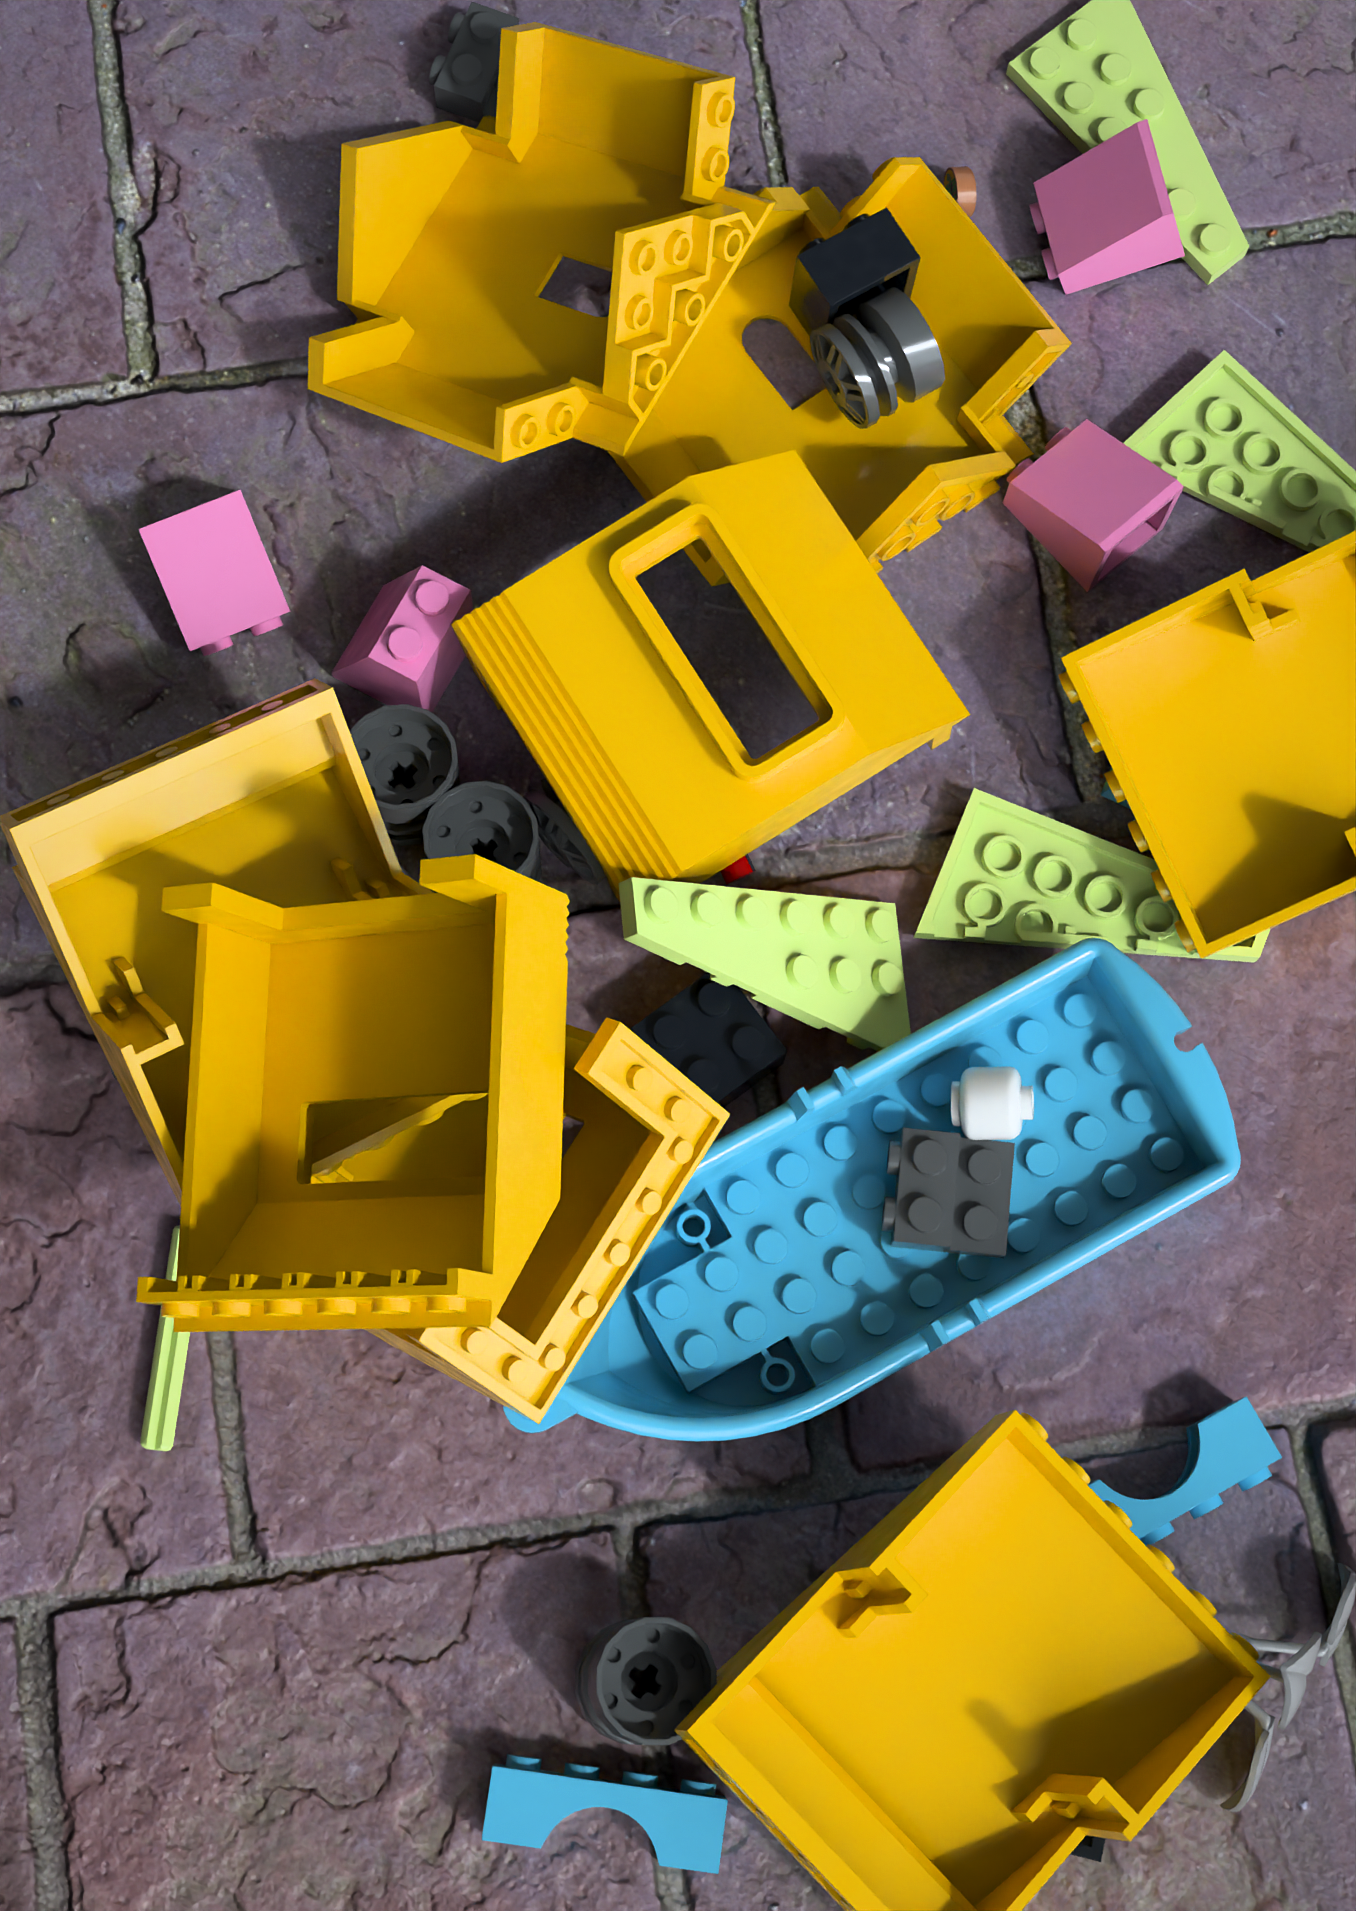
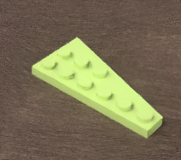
M1091 0L1008 63L1006 75L1082 154L1133 124L1145 119L1148 120L1185 256L1181 258L1207 285L1246 255L1249 244L1130 0Z
M1225 350L1123 443L1177 479L1184 486L1182 491L1308 552H1312L1356 530V471Z
M976 788L971 793L913 937L1066 949L1086 938H1101L1112 943L1123 953L1201 959L1197 949L1188 953L1180 940L1174 923L1181 920L1182 917L1174 900L1172 899L1164 903L1154 884L1151 872L1159 869L1154 859ZM1270 929L1202 959L1256 962L1261 956Z
M631 877L618 883L624 940L678 965L687 962L710 973L711 980L726 987L734 984L752 992V999L814 1028L821 1029L827 1027L847 1037V1043L862 1050L870 1047L881 1051L911 1034L895 903Z

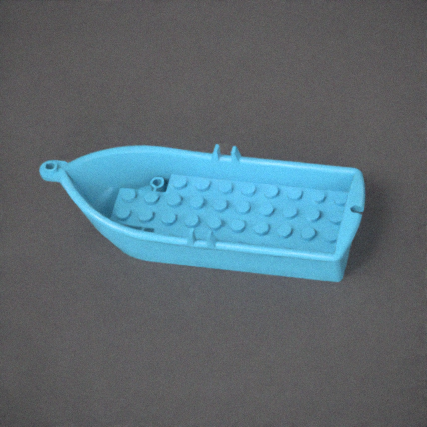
M1086 938L852 1067L846 1069L840 1066L833 1071L830 1079L808 1091L804 1087L800 1088L781 1106L714 1141L540 1424L503 1406L507 1419L516 1429L533 1434L548 1430L567 1418L578 1414L611 1428L641 1436L701 1442L726 1441L778 1431L809 1420L836 1407L1232 1181L1240 1168L1241 1153L1238 1147L1234 1120L1227 1095L1210 1055L1203 1043L1195 1046L1188 1052L1180 1051L1175 1046V1035L1187 1031L1192 1027V1024L1169 994L1140 965L1117 949L1112 943L1101 938ZM1010 1066L1017 1069L1021 1076L1022 1086H1033L1034 1119L1023 1120L1022 1130L1016 1138L1011 1140H992L1015 1143L1006 1256L1004 1258L890 1247L891 1232L881 1230L884 1198H895L896 1175L886 1174L889 1141H899L903 1128L960 1133V1137L967 1138L961 1126H953L952 1082L960 1081L963 1072L971 1067Z

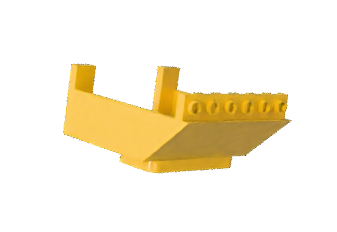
M795 449L685 478L505 589L499 596L493 597L489 602L483 603L479 608L473 609L471 613L465 614L461 619L455 620L451 624L473 671L497 709L502 708L600 863L610 888L619 902L618 883L631 877L696 884L702 883L923 744L927 743L930 749L933 750L950 739L952 726L971 715ZM696 539L704 541L819 718L814 724L757 759L751 758L636 580L638 575Z
M476 854L420 860L419 885L438 892L429 894L282 908L213 882L163 887L161 911L198 923L177 1279L173 1281L153 1277H138L136 1302L161 1305V1316L174 1318L173 1332L491 1327L560 1200L568 960L565 954L568 951L566 941L569 938L566 932L569 926L566 918L569 915L567 905L570 902L567 894ZM489 1093L485 1176L311 1184L314 1111L316 1103Z
M606 1017L596 1034L566 1024L563 1119L569 1117L584 1123L561 1160L560 1200L492 1326L365 1330L393 1347L540 1424L724 1126L730 1113L620 1021ZM488 1095L473 1101L464 1100L444 1110L443 1115L438 1120L423 1126L414 1125L394 1135L392 1141L380 1149L373 1151L363 1150L343 1160L342 1165L330 1174L319 1177L311 1176V1184L485 1176Z

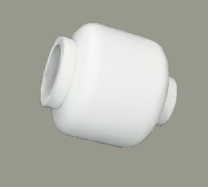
M1014 1067L968 1068L963 1072L961 1080L953 1081L951 1085L953 1126H961L964 1135L971 1140L1014 1139L1022 1130L1023 1120L1034 1119L1033 1086H1022L1021 1076Z

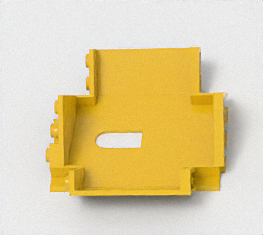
M526 23L501 28L496 117H483L476 129L448 120L341 143L337 300L344 302L358 320L354 325L309 337L307 389L500 463L571 438L624 457L776 203L766 198L724 186L725 175L729 168L728 145L730 126L735 111L733 98L735 77L542 23ZM563 256L612 272L609 316H593L539 297Z
M892 157L883 162L872 175L873 183L862 195L850 200L841 212L836 209L820 187H812L800 196L793 187H764L753 195L775 201L776 203L624 457L609 451L608 453L645 501L648 502L689 476L795 449L875 571L879 573L883 570V566L878 560L887 561L904 549L908 553L942 529V526L937 521L938 519L942 521L948 520L962 510L967 513L1000 490V486L996 482L997 479L1003 475L1010 474L1021 462L1034 455L1003 415L1072 343L920 157ZM887 207L921 257L910 300L921 312L938 344L944 363L945 380L941 387L913 403L904 402L897 396L898 407L895 413L890 416H880L877 423L867 429L856 427L846 418L834 402L827 388L792 410L746 352L742 344L744 330L752 322L759 319L779 321L788 328L814 361L810 337L789 307L797 255L809 242L817 238L827 240L842 232L845 226L857 216L862 214H869L871 216ZM696 539L682 548L712 587L730 583L703 540Z

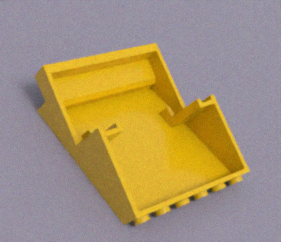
M1356 530L1250 581L1244 568L1061 657L1066 668L1065 672L1058 675L1063 689L1070 702L1074 704L1081 701L1089 720L1081 724L1082 729L1094 753L1096 754L1104 750L1113 770L1104 773L1107 783L1118 803L1126 799L1135 816V820L1127 823L1140 852L1142 853L1150 849L1159 869L1151 872L1152 879L1164 903L1173 899L1182 919L1175 922L1174 925L1188 953L1197 949L1201 959L1356 891Z
M316 678L0 816V826L17 863L12 869L180 1207L198 923L161 911L163 887L213 882L282 908L434 893L428 888L419 885L417 881L402 872L333 687ZM489 1093L316 1103L311 1176L319 1177L330 1174L342 1165L343 1160L363 1150L373 1151L389 1144L394 1135L414 1125L423 1126L438 1120L443 1115L444 1110L464 1100L473 1101L483 1098Z
M1016 1410L995 1415L717 1670V1684L674 1729L844 1911H1022L1086 1835L1131 1842L1271 1677L1256 1662L1259 1659L1256 1649L1240 1635L1229 1633L1214 1618L1217 1611L1213 1604L1200 1592L1191 1588L1187 1589L1172 1574L1175 1567L1170 1559L1158 1548L1150 1544L1145 1546L1130 1530L1133 1524L1128 1515L1116 1504L1108 1500L1103 1502L1088 1486L1090 1478L1085 1470L1074 1460L1065 1456L1061 1458L1046 1442L1048 1439L1046 1430L1037 1420L1026 1413L1019 1414Z

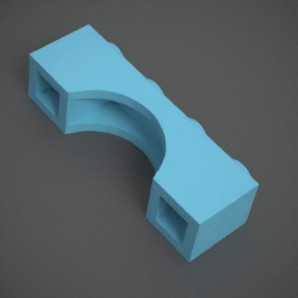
M1247 1396L1229 1403L1186 1428L1188 1457L1185 1468L1173 1487L1161 1496L1149 1500L1130 1498L1114 1491L1100 1479L1090 1482L1088 1486L1103 1502L1108 1500L1116 1504L1128 1515L1133 1524L1130 1530L1145 1546L1161 1540L1175 1531L1170 1523L1173 1519L1187 1511L1190 1512L1193 1519H1196L1222 1505L1224 1502L1219 1493L1238 1483L1243 1492L1272 1476L1267 1466L1281 1459L1282 1456Z
M507 1754L506 1765L495 1763L492 1766L482 1840L541 1849L553 1828L570 1814L591 1807H606L629 1815L643 1827L654 1845L659 1866L714 1874L719 1873L728 1799L726 1796L715 1795L717 1784L682 1779L680 1790L657 1787V1775L633 1771H623L622 1781L599 1778L600 1767L565 1762L564 1773L540 1770L542 1759Z

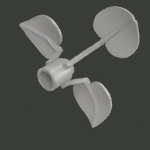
M1337 1563L1341 1579V1597L1332 1624L1323 1634L1314 1631L1306 1644L1251 1638L1238 1633L1256 1650L1295 1654L1284 1664L1280 1665V1669L1256 1661L1271 1676V1679L1284 1683V1705L1277 1728L1285 1730L1303 1699L1307 1686L1306 1676L1312 1671L1317 1657H1321L1318 1664L1325 1667L1344 1633L1356 1595V1573L1344 1564ZM1252 1700L1244 1709L1255 1719V1752L1250 1770L1240 1788L1232 1797L1220 1804L1223 1809L1230 1812L1240 1811L1251 1798L1260 1780L1271 1747L1275 1717L1268 1715Z

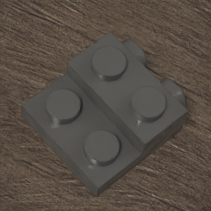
M471 2L466 15L458 12L455 14L448 33V42L452 44L447 57L437 55L430 71L429 84L434 86L436 108L478 123L485 116L496 117L501 28L519 25L518 17L475 2Z
M903 1128L899 1141H889L886 1174L896 1175L895 1198H884L881 1230L891 1232L890 1247L1004 1258L1007 1250L1015 1143L971 1140L960 1137V1133Z

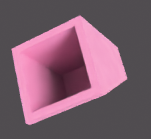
M1147 119L1133 124L1033 183L1038 202L1029 205L1037 234L1047 232L1050 248L1041 250L1044 264L1050 280L1060 279L1065 295L1185 256Z
M1086 419L1073 431L1068 427L1060 430L1045 446L1047 452L1035 462L1030 458L1024 460L1007 477L1009 486L1003 504L1088 592L1164 528L1184 486L1167 472Z
M241 490L234 491L138 529L189 651L200 648L203 656H207L234 645L230 635L250 628L254 637L283 625L280 616L290 612V609Z
M423 565L383 585L333 669L332 677L386 705L409 704L433 712L466 656L451 624L473 611L471 590Z

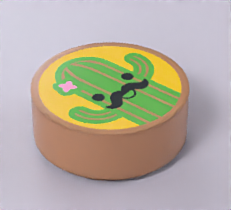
M968 166L949 167L945 172L943 186L970 218L975 211L977 197L974 173Z

